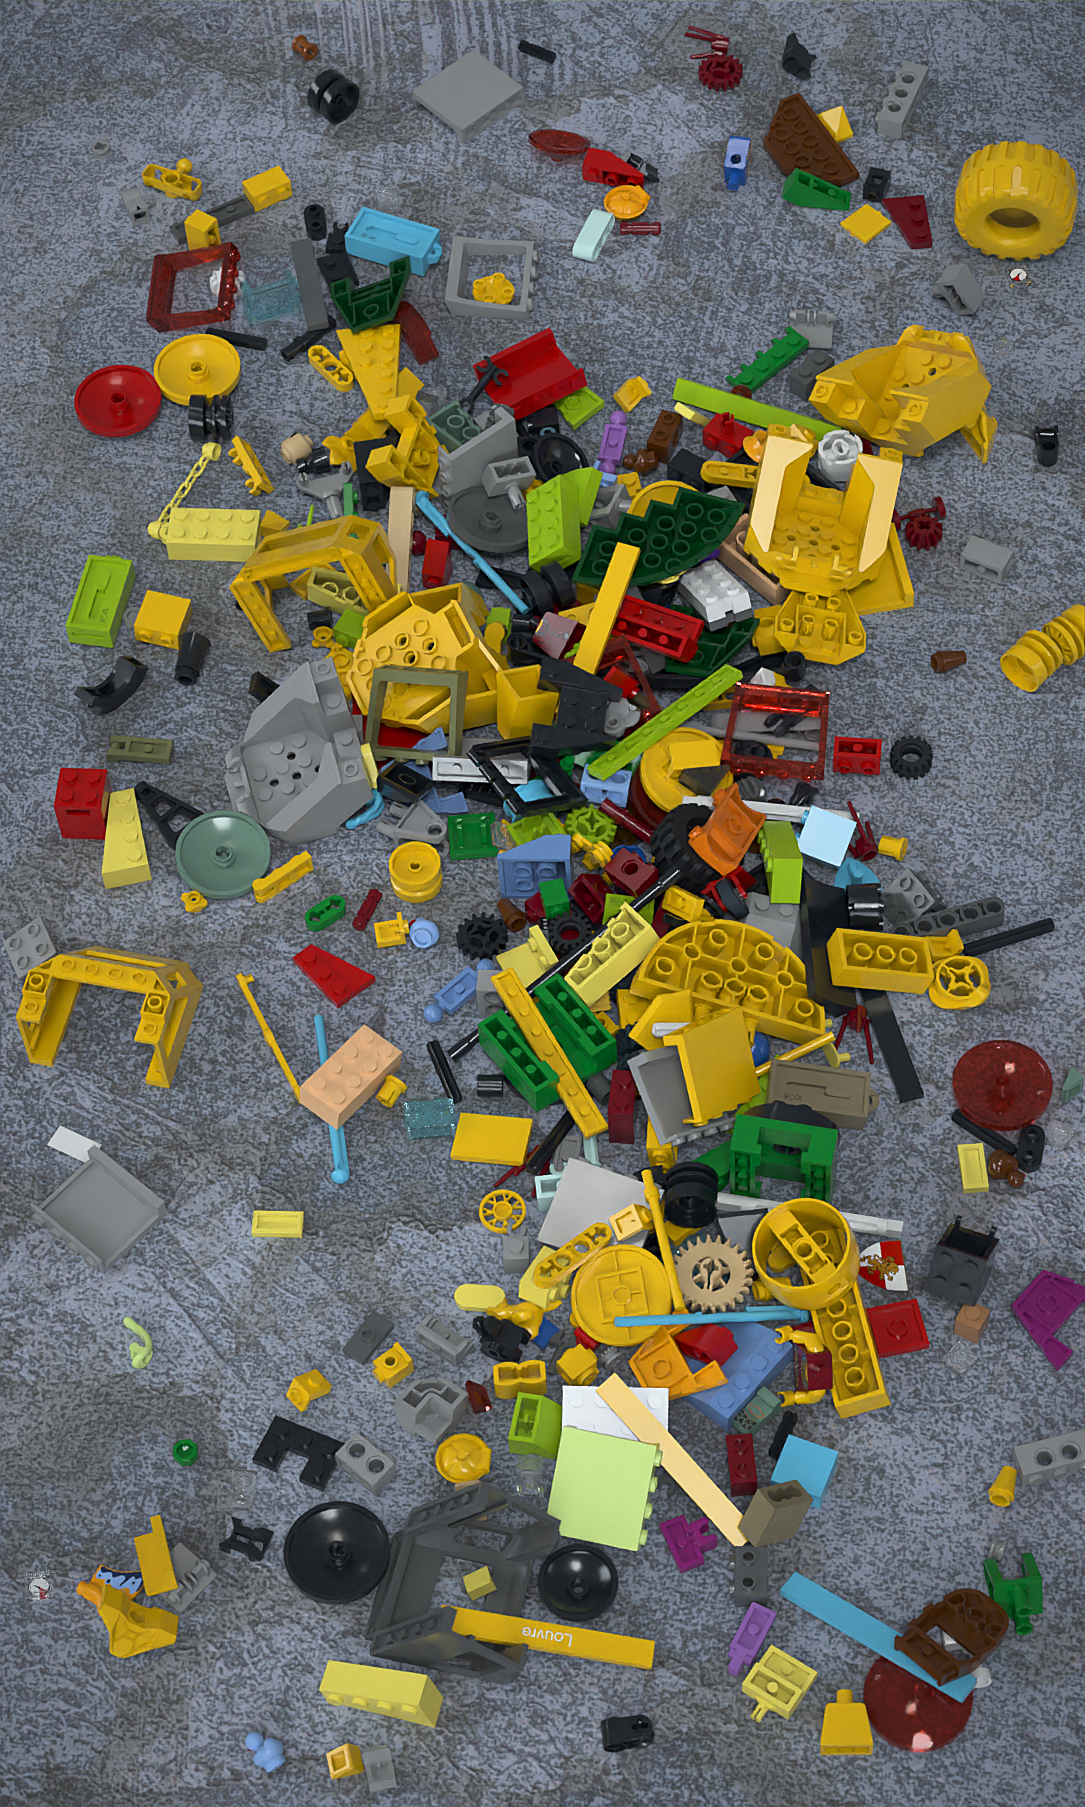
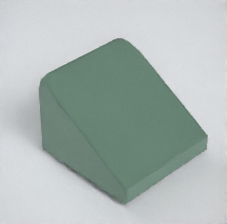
M1073 1066L1070 1068L1062 1088V1103H1066L1081 1093L1083 1089L1084 1077Z

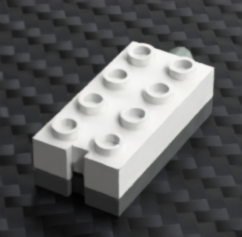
M716 560L706 561L701 566L694 565L681 574L683 576L677 589L679 599L686 606L694 607V615L698 619L703 620L704 625L710 631L728 626L727 623L733 621L739 622L753 617L748 591Z

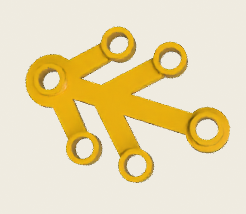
M579 833L571 837V846L574 851L578 852L582 849L587 852L582 857L581 864L588 871L597 870L600 866L603 869L611 860L610 857L613 855V852L604 842L599 841L597 844H592ZM604 870L601 877L612 886L614 883L609 879Z

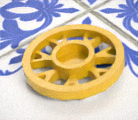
M505 1189L496 1190L486 1195L481 1201L479 1217L482 1224L488 1230L504 1234L507 1233L508 1220L513 1219L516 1222L512 1225V1231L522 1225L526 1217V1205L517 1193ZM503 1195L504 1201L496 1202L495 1197ZM512 1197L517 1200L513 1206L509 1203ZM486 1203L493 1205L492 1210L484 1208ZM522 1210V1214L513 1215V1211ZM493 1215L494 1219L487 1222L484 1218ZM497 1221L503 1222L502 1228L495 1227Z

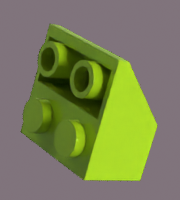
M518 1392L508 1436L510 1453L557 1460L562 1435V1406L542 1395Z

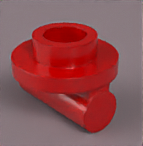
M580 1326L573 1333L576 1336V1345L581 1344L586 1350L591 1349L594 1352L601 1344L590 1337Z

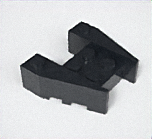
M543 657L539 669L537 689L560 693L555 726L533 723L527 755L552 759L559 758L562 755L571 754L573 756L583 752H600L612 749L617 737L603 734L607 702L619 703L623 689L567 661Z

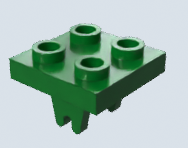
M495 812L447 816L451 860L497 857Z

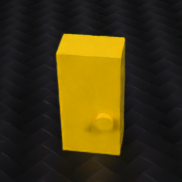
M837 928L826 944L833 985L924 994L934 980L928 938Z

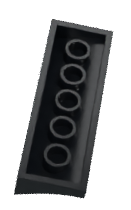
M803 874L799 909L808 998L823 1006L824 1009L836 1017H840L857 1008L855 987L832 984L826 944L837 928L849 929L845 888L824 884Z

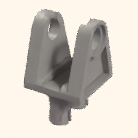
M625 484L598 489L593 505L596 509L591 512L590 523L587 526L580 527L582 531L590 534L593 524L613 530L616 529L621 513H627L632 502Z
M421 799L418 802H414L410 807L394 801L395 805H391L389 813L400 818V821L395 824L383 817L380 819L382 822H378L376 830L393 838L395 849L407 842L415 841L427 843L432 847L440 845L444 847V851L438 853L441 862L446 860L450 851L449 844L444 839L447 834L445 822ZM434 828H438L442 832L439 834Z

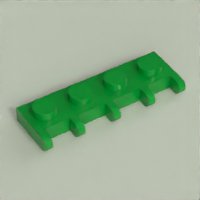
M788 326L785 329L788 335L780 341L777 338H773L771 340L772 348L766 353L760 350L757 351L755 355L758 359L750 366L743 363L740 365L742 372L735 378L728 375L725 379L728 384L742 395L749 397L810 347L809 341L792 327Z

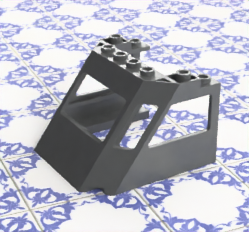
M484 1481L413 1508L408 1514L405 1528L396 1532L391 1539L389 1566L384 1578L378 1585L364 1633L365 1640L372 1641L369 1650L370 1656L498 1684L516 1680L527 1663L528 1644L523 1643L513 1647L479 1640L476 1643L474 1642L476 1636L470 1634L464 1637L452 1631L457 1613L456 1609L446 1606L428 1613L443 1556L490 1565L492 1567L491 1576L497 1590L484 1596L481 1611L519 1618L521 1609L526 1602L527 1586L533 1576L532 1567L534 1560L545 1557L552 1551L553 1546L560 1537L559 1528L561 1520ZM512 1506L540 1521L516 1529L476 1519ZM462 1526L509 1536V1540L500 1552L456 1543L453 1541V1538ZM449 1658L466 1661L470 1664L472 1670L437 1662Z

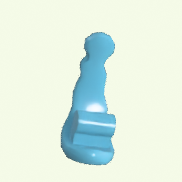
M373 786V798L366 803V807L369 809L353 819H348L346 821L348 829H354L360 824H365L377 818L385 807L384 797Z

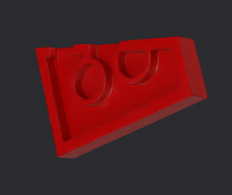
M313 944L292 957L293 963L337 1008H340L376 982L375 976Z

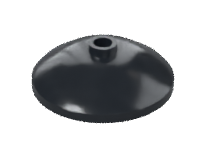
M547 433L541 436L533 446V465L543 483L558 475L589 467L588 460L582 449L572 439L563 434Z
M573 1544L556 1550L545 1560L538 1575V1591L543 1604L551 1613L567 1621L582 1622L600 1616L612 1605L618 1592V1574L612 1560L601 1550L589 1545ZM577 1587L584 1589L581 1593L574 1591Z

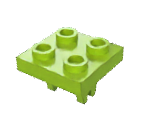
M553 813L526 818L522 817L521 820L506 826L507 832L516 846L545 835H567Z

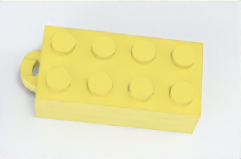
M171 508L170 520L161 526L159 536L162 543L167 546L169 560L247 562L261 542L260 524L262 518L260 510Z

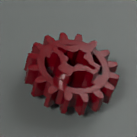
M715 53L714 57L708 55L707 61L701 60V65L698 66L699 80H702L703 86L708 84L709 90L714 87L716 92L720 88H723L724 91H727V87L734 89L735 84H740V79H743V65L739 64L738 58L733 60L732 54L729 57H726V53H723L722 56Z

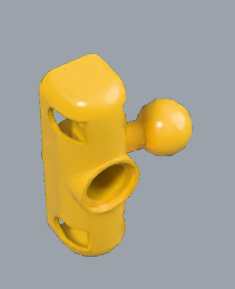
M187 158L178 160L176 170L149 164L142 172L143 183L146 186H151L165 192V195L169 198L181 197L197 201L202 195L201 180L186 175L193 168L191 161ZM155 169L162 172V175H160L161 180L155 178ZM192 181L198 184L194 191L191 190Z

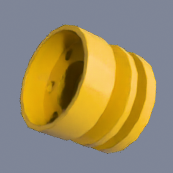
M1080 604L1072 605L1063 611L1060 616L1054 617L1052 621H1048L1042 627V632L1049 636L1060 649L1063 657L1062 664L1066 666L1072 665L1077 659H1081L1085 655V606Z
M1035 629L1028 630L1015 645L1000 657V665L1006 677L1015 686L1027 692H1034L1047 680V677H1050L1063 663L1061 651L1056 643L1049 636Z

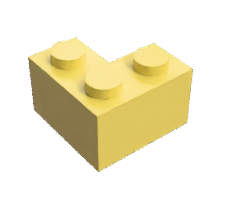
M546 1246L542 1247L519 1281V1297L544 1309L548 1307L551 1301L555 1302L558 1299L567 1298L571 1290L569 1280L572 1275L571 1272L548 1289L539 1288L534 1284L532 1277L535 1267L555 1252V1250ZM566 1258L557 1259V1263L561 1266L570 1265ZM550 1272L547 1273L546 1275L540 1274V1276H541V1277L547 1276V1277L549 1278Z

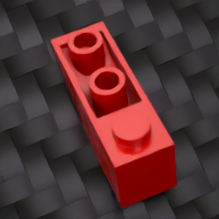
M589 147L582 164L583 180L616 187L639 185L644 190L643 173L610 151Z

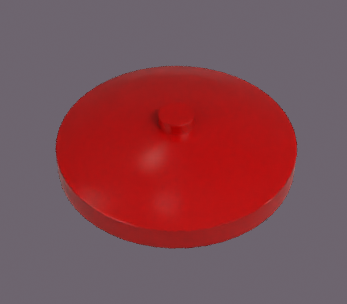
M112 365L91 373L81 382L74 396V407L80 423L89 431L105 437H124L140 432L156 419L162 406L161 389L156 379L146 370L131 365Z

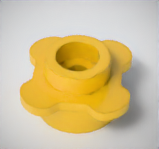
M321 626L313 631L314 640L311 643L314 648H331L334 645L333 629Z
M196 891L185 892L181 895V901L185 903V910L187 912H200L208 904L207 900Z

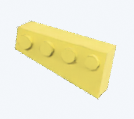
M134 788L110 793L101 873L105 889L152 880Z
M626 902L620 907L621 912L616 919L612 917L608 922V929L601 938L596 937L592 942L593 946L589 953L583 954L564 978L588 1008L639 965L660 940L652 926Z
M328 1660L319 1691L329 1704L335 1706L345 1705L435 1728L444 1699L428 1675Z

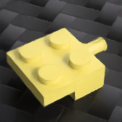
M771 1644L760 1662H756L742 1683V1692L755 1699L758 1703L750 1717L753 1720L756 1718V1722H760L766 1711L769 1710L789 1720L817 1678L818 1672Z

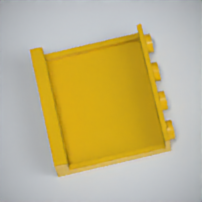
M894 522L890 525L886 550L878 577L871 581L869 579L863 580L859 586L848 590L858 616L914 606V590Z
M741 1007L721 1008L663 1036L665 1046L677 1045L693 1111V1115L682 1120L683 1124L693 1123L694 1126L706 1125L709 1123V1119L719 1118L723 1116L724 1111L735 1110L738 1108V1104L751 1102L753 1096L761 1093Z

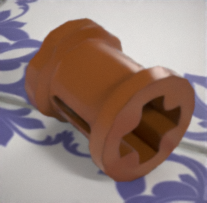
M301 34L294 38L292 49L295 52H300L306 61L316 57L318 53L317 45L308 42L307 37Z

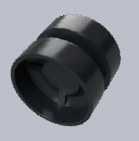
M556 560L540 567L541 577L534 570L519 576L522 596L534 616L536 615L543 619L546 612L554 614L553 603L559 610L575 604V595L565 571Z

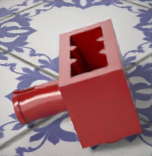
M730 412L716 413L703 429V445L724 454L727 458H731L744 448V438L753 436L755 431L735 422L734 415H730Z

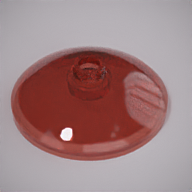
M541 129L532 131L528 135V142L535 150L556 162H562L563 160L583 155L589 150L591 142L586 137L564 130Z

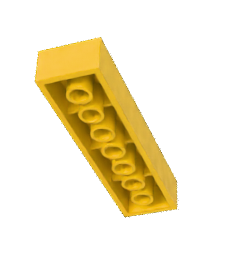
M825 1223L802 1224L801 1226L835 1268H837L846 1251L847 1235L840 1229ZM805 1252L801 1257H806L811 1252ZM800 1269L804 1286L813 1284L804 1271ZM857 1276L850 1291L839 1301L822 1309L810 1310L816 1334L832 1353L833 1389H831L835 1408L841 1419L891 1405Z

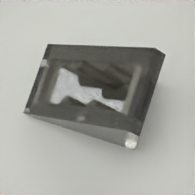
M729 765L686 768L682 770L678 781L696 795L711 796L730 770Z

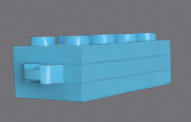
M366 207L361 208L345 234L347 254L389 266V262L410 256L411 273L424 276L430 265L439 262L438 260L443 255L440 229Z

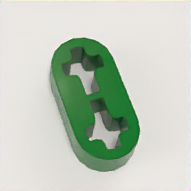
M332 895L310 908L305 913L306 927L310 931L319 932L342 918L346 913L344 898L339 895ZM332 905H335L336 907L339 906V909L331 908V906H332ZM314 917H315L316 919H319V918H320V921H318V922L315 921V920L312 921V918H314Z

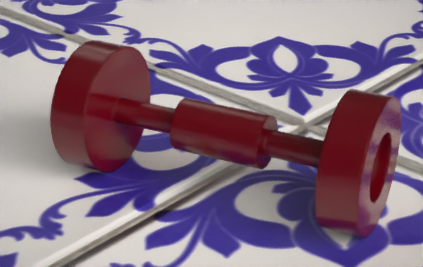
M940 496L932 498V508L912 510L903 516H899L894 508L891 523L894 522L896 531L901 530V520H910L911 516L917 518L919 513L925 516L927 513L934 512L938 520L946 517L943 500Z

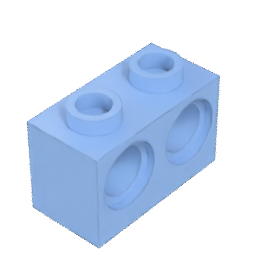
M585 764L580 790L588 798V801L602 804L607 797L616 805L626 808L632 771L619 769L605 781H602L589 774L587 767L590 764Z

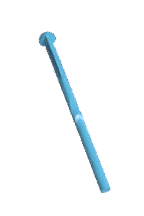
M418 491L416 493L415 505L446 538L450 535L474 559V565L479 567L523 615L528 613L529 608L477 551L453 533L447 523V519L428 500L429 493Z
M316 1015L314 1023L320 1066H322L329 1059L324 1019L322 1015ZM329 1125L335 1171L331 1173V1178L335 1183L343 1184L350 1177L343 1125L338 1130Z
M786 1305L745 1307V1312H724L702 1315V1312H696L695 1314L615 1317L614 1324L615 1327L781 1320H798V1323L808 1322L810 1311L798 1310Z

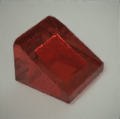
M466 1381L465 1388L473 1414L475 1413L476 1415L491 1410L492 1404L486 1388L473 1381Z

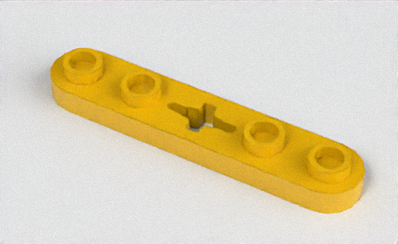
M706 461L702 465L700 475L708 483L754 488V476L757 474L758 466ZM805 474L803 483L810 484V479Z

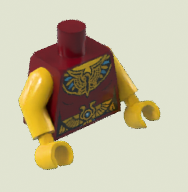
M788 1325L775 1329V1331H779L782 1334V1337L775 1339L776 1343L782 1344L793 1340L795 1391L797 1392L794 1393L791 1390L778 1392L777 1395L782 1394L785 1397V1402L781 1404V1407L793 1406L795 1403H818L825 1395L826 1389H833L831 1351L815 1333L799 1330L793 1332V1329Z

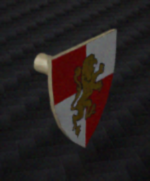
M882 1241L867 1247L860 1254L858 1274L871 1284L883 1289L909 1290L905 1267L906 1255L903 1253L902 1241Z

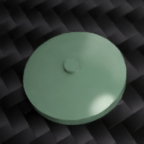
M218 810L195 818L184 828L176 844L175 858L181 878L193 891L212 899H232L252 891V883L255 879H264L270 866L271 850L265 831L255 820L239 812Z

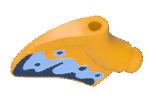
M100 1565L89 1583L85 1581L79 1582L76 1592L78 1595H82L84 1599L94 1603L97 1607L98 1615H100L98 1609L102 1600L103 1591H101V1588L105 1584L123 1591L133 1601L144 1588L141 1571L120 1572Z

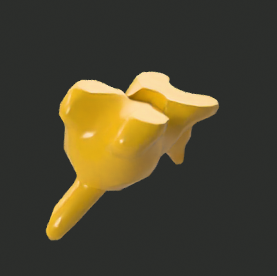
M504 1297L503 1301L496 1307H488L486 1313L499 1320L508 1319L515 1325L525 1328L532 1334L530 1338L532 1340L539 1334L543 1314L555 1310L562 1304V1301L560 1299L555 1302L551 1301L548 1307L544 1309L525 1301L509 1305L507 1298Z

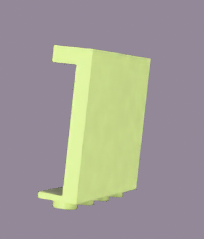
M568 1424L563 1426L547 1514L561 1520L559 1531L562 1536L638 1551L641 1549V1545L645 1546L647 1542L648 1530L644 1528L646 1519L651 1518L653 1504L649 1503L651 1493L656 1492L658 1477H654L656 1466L660 1467L663 1451L659 1450L660 1443L651 1444L578 1429V1426Z

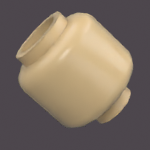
M296 432L281 442V449L279 451L288 464L297 465L296 459L302 457L306 459L309 457V454L312 452L313 442L308 435L303 436Z

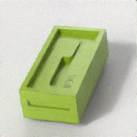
M558 475L526 494L529 566L539 573L541 566L553 560H556L564 569L580 560L581 557L578 486L563 476Z
M88 555L65 625L69 642L109 648L114 647L136 578L132 560L122 559L120 556L107 555L105 557Z

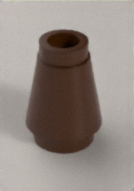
M964 650L936 651L935 654L931 655V666L934 672L944 673L962 664H966L967 656Z
M508 898L499 900L497 908L507 929L512 932L522 930L527 923L526 914Z

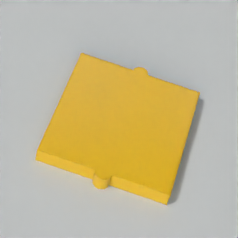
M867 203L840 223V226L851 233L852 237L855 236L864 244L892 225V222L883 216L881 211H876Z

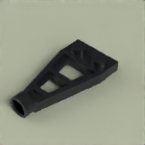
M141 781L134 787L136 799L142 803L167 844L175 851L178 838L187 825L178 832H174L169 826L168 821L177 814H181L193 821L204 813L149 785L146 781ZM164 801L172 808L160 816L153 807L159 802Z

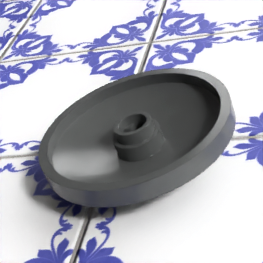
M484 486L463 489L451 498L446 513L447 523L453 533L465 543L475 548L495 553L513 552L528 545L527 505L522 509L514 510L508 494L488 497Z

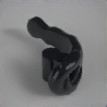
M800 781L796 784L789 805L802 806L804 803L810 805L814 795L819 793V789Z

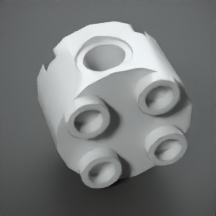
M835 430L824 435L823 440L818 444V469L833 483L836 481H847L851 465L855 464L858 452L863 453L860 438L855 434L854 436L850 435L849 431Z

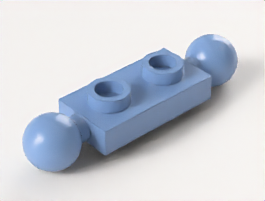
M482 959L477 963L476 971L472 970L469 966L433 996L437 1004L426 1006L424 1009L425 1019L430 1023H437L442 1019L444 1010L450 1015L456 1012L476 994L478 969L495 970L494 962L490 959Z

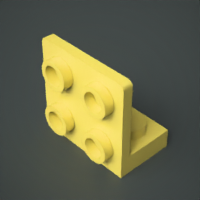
M538 925L529 928L530 938L527 939V943L496 956V961L501 970L513 967L525 988L559 961Z

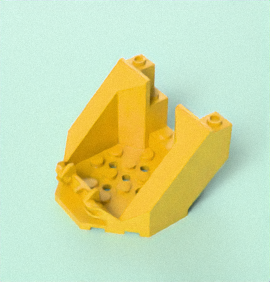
M914 324L903 331L896 345L867 349L816 376L817 382L809 397V401L826 420L880 447L893 448L902 451L905 455L921 457L924 455L923 451L925 448L959 428L965 426L970 429L975 426L992 386L974 349L973 342L968 336H964L963 333L959 332L947 333L936 330H923L924 326ZM936 370V373L930 376L931 373Z
M769 423L760 455L746 522L743 550L748 555L753 554L758 558V564L769 574L774 573L780 579L779 583L788 589L832 597L837 595V592L841 589L849 590L859 586L863 580L869 579L871 581L876 579L886 550L903 466V452L880 447L878 456L858 452L855 464L851 465L844 492L833 488L829 489L813 484H805L803 480L813 443L790 438V427Z
M462 582L414 593L401 591L367 615L362 624L364 629L361 639L357 640L352 656L354 658L352 668L348 670L345 678L362 714L368 717L374 668L382 665L468 671L463 730L497 723L496 674L497 671L509 670L510 667L505 657L487 645L479 629L480 626L486 623L485 617L490 614L482 597ZM431 643H434V647L431 650H429V645ZM415 656L414 662L410 663V659ZM388 682L381 723H385L386 726L393 728L405 726L430 735L435 729L442 727L444 734L449 733L451 690L447 686Z

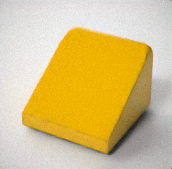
M346 1743L326 1753L331 1779L333 1780L364 1771L360 1749L356 1745Z

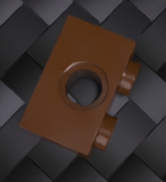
M661 410L647 440V450H655L660 463L668 464L683 434V415L666 410Z

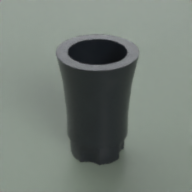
M186 632L180 635L174 676L175 680L180 684L189 686L197 682L204 658L211 645L208 638L193 632Z

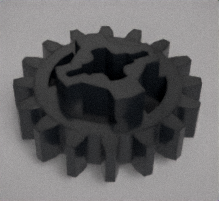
M482 912L481 917H477L474 913L472 914V920L464 918V925H458L459 932L456 933L458 949H462L463 956L470 954L471 961L476 957H479V960L487 957L492 961V955H500V949H507L506 942H509L507 926L503 925L501 918L495 921L494 914H491L488 918L485 912Z

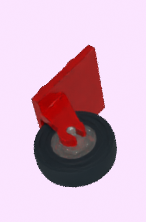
M740 865L719 880L708 883L701 893L714 900L724 913L730 910L740 920L750 913L744 901L749 897L746 889L757 883V881Z

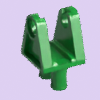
M1032 1552L1020 1554L1023 1561L1021 1563L1023 1578L1003 1580L995 1558L983 1560L989 1597L1006 1611L1008 1618H1013L1018 1635L1025 1636L1033 1631V1626L1029 1616L1043 1613L1042 1576Z

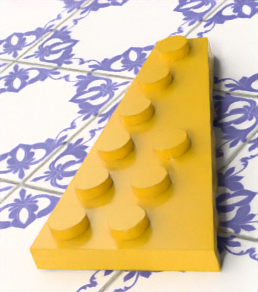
M400 324L375 326L355 334L352 333L351 329L336 330L337 337L341 342L343 351L348 358L361 391L366 398L374 420L386 419L384 414L390 399L398 397L401 347Z

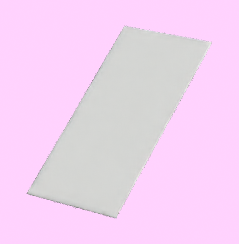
M59 1126L47 1144L83 1162L89 1160L87 1151L93 1145H96L99 1149L102 1146L62 1126Z

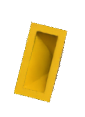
M843 106L833 107L816 114L837 143L853 137V132Z

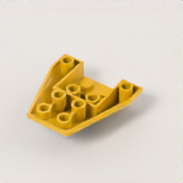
M845 588L839 590L837 595L832 597L792 590L775 616L774 636L788 653L798 651L807 660L838 665L864 653L866 650V632L849 592Z

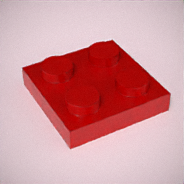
M917 1298L866 1309L879 1359L929 1348L930 1343Z

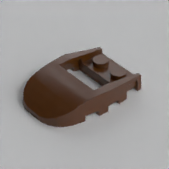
M970 1588L954 1590L946 1594L943 1601L935 1605L931 1602L924 1607V1612L917 1619L913 1618L907 1624V1632L902 1637L897 1635L894 1638V1649L896 1651L901 1650L936 1679L937 1685L941 1687L975 1671L1000 1646L1009 1626V1618L1006 1611L985 1593ZM937 1626L974 1657L968 1661L964 1659L960 1662L926 1633Z

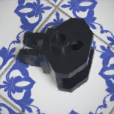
M476 1316L473 1319L472 1325L474 1330L482 1336L479 1341L482 1344L480 1351L485 1356L500 1362H519L523 1351L518 1346L520 1343L527 1345L531 1338V1333L508 1319L499 1320L494 1316H487L486 1318Z

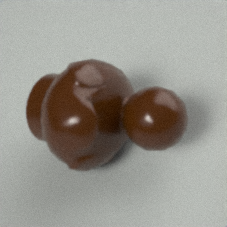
M645 448L638 449L636 456L632 453L625 455L622 460L625 468L634 469L643 476L649 475L652 469L659 467L656 451H648Z
M997 1150L989 1156L988 1172L992 1179H1007L1008 1184L1014 1188L1023 1185L1026 1176L1018 1171L1019 1163L1014 1156L1007 1154L1005 1150Z

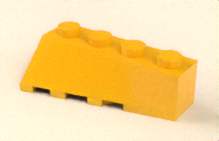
M407 367L399 372L398 397L411 394L417 400L422 395L419 391L425 384ZM367 407L366 411L342 436H349L355 442L380 439L387 436L384 433L387 429L390 431L394 427L387 419L374 420L369 407Z

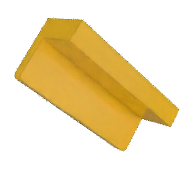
M160 1515L150 1517L152 1533L134 1538L147 1596L178 1588Z

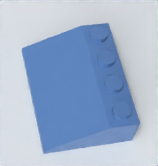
M755 1322L723 1323L720 1326L728 1328L733 1333V1339L738 1347L721 1367L729 1382L681 1397L727 1432L733 1427L731 1423L734 1417L756 1397V1393L763 1386L768 1388L793 1360V1344L789 1341L782 1344L776 1343L775 1339L782 1336ZM692 1358L688 1362L693 1374L707 1366Z

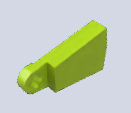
M594 467L576 469L561 475L578 486L580 527L588 525L603 473Z

